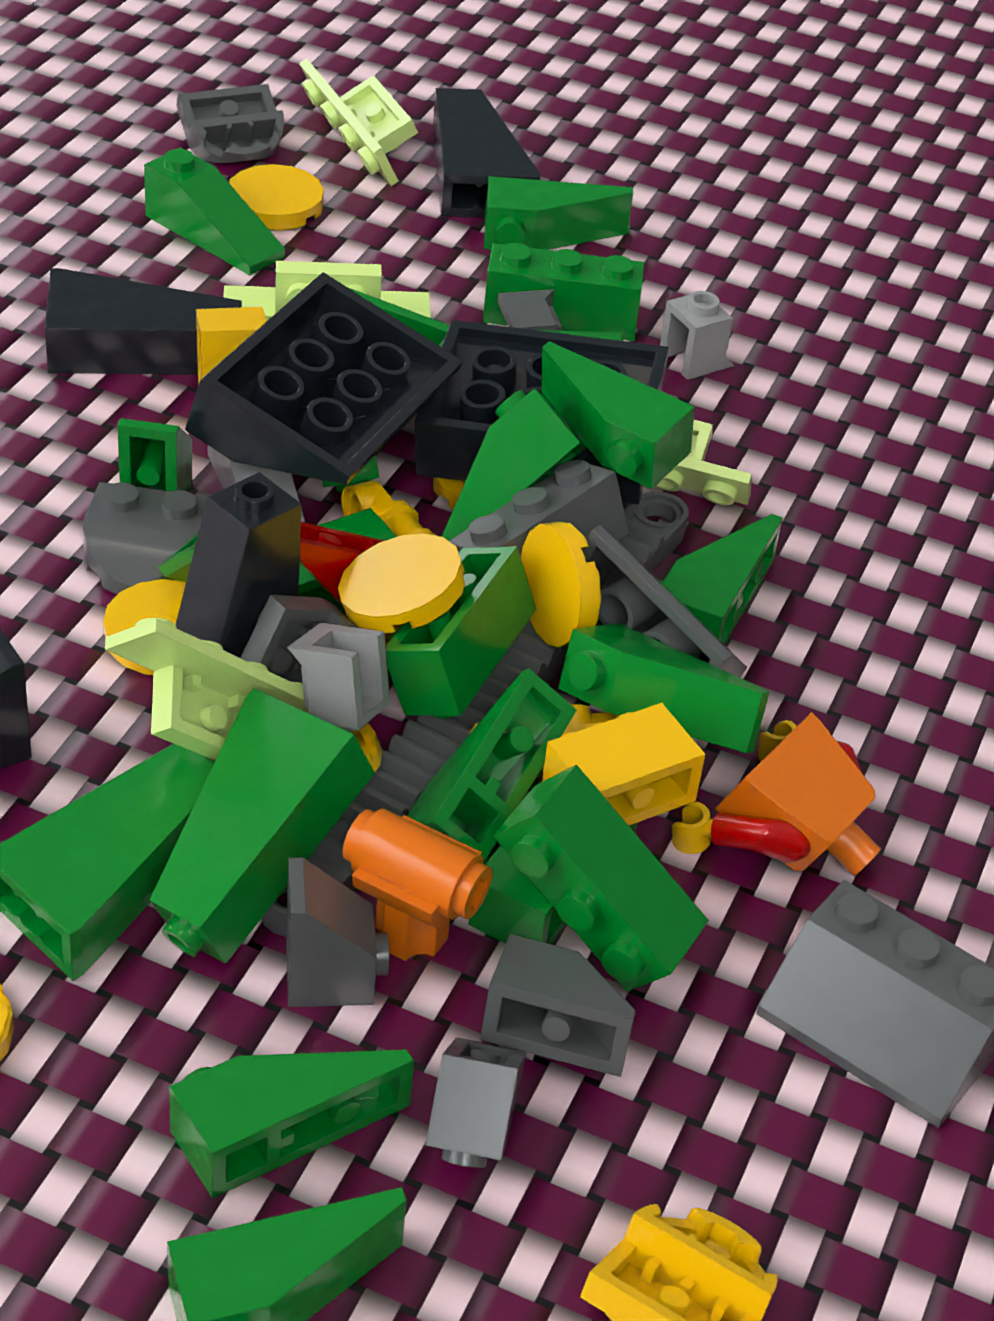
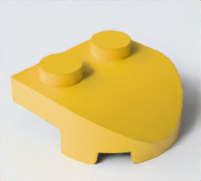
M652 1204L633 1213L624 1239L589 1272L580 1295L582 1299L605 1312L611 1321H762L777 1286V1274L764 1272L758 1263L761 1245L749 1233L733 1222L697 1207L690 1210L686 1219L660 1217V1207L658 1204Z

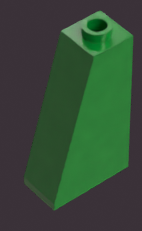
M255 688L251 690L236 716L150 898V902L166 922L162 933L173 945L192 957H196L201 950L225 964L228 962L288 885V858H304L308 860L375 774L353 733Z
M172 744L0 843V911L72 981L84 975L150 904L151 895L215 760Z

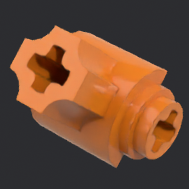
M384 808L376 812L370 809L361 812L352 823L343 844V858L350 862L351 870L354 871L352 874L353 886L377 899L375 928L381 931V933L388 934L389 953L404 961L418 954H427L434 957L448 940L450 919L453 920L458 916L465 919L471 918L482 905L491 885L493 871L484 864V858L481 856L482 852L405 815L401 817Z

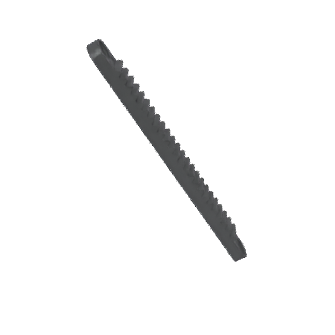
M656 491L643 493L639 505L630 504L624 510L629 533L619 539L651 573L682 542L689 515L688 506L682 499L673 494ZM661 517L671 522L657 523L650 521L647 518ZM529 620L461 716L438 719L433 716H418L416 722L409 720L406 723L402 736L395 734L392 737L388 751L382 749L380 767L307 861L355 892L357 888L353 886L352 882L354 871L351 870L350 862L343 858L342 850L346 835L357 816L366 809L376 812L382 808L401 817L403 815L407 816L427 784L468 737L474 725L484 718L520 673L530 668L544 682L549 684L563 669L568 646L556 647L548 645L535 632ZM288 885L279 896L288 893ZM275 900L261 920L270 931L286 937L287 908L281 906Z

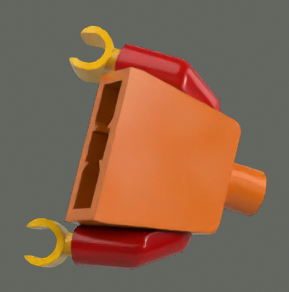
M812 712L798 726L792 721L785 720L774 726L773 734L768 731L760 734L758 758L761 762L715 808L719 813L714 818H710L709 809L704 804L692 802L682 809V822H675L672 825L673 845L682 853H700L709 847L712 838L713 844L716 846L749 850L782 861L794 871L801 872L827 850L845 869L855 876L882 849L854 822L876 798L875 789L863 775L853 748L847 743L835 740L823 723Z

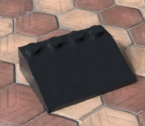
M322 272L200 380L185 430L233 462L347 485L460 370L463 361Z
M451 320L441 348L462 360L463 363L460 370L416 415L414 421L416 475L466 481L488 428L499 419L495 414L496 409L519 390H522L527 395L535 388L541 393L542 347L550 341L661 392L669 347ZM587 447L573 459L584 460L591 465L605 468ZM616 473L622 502L639 505L644 485Z

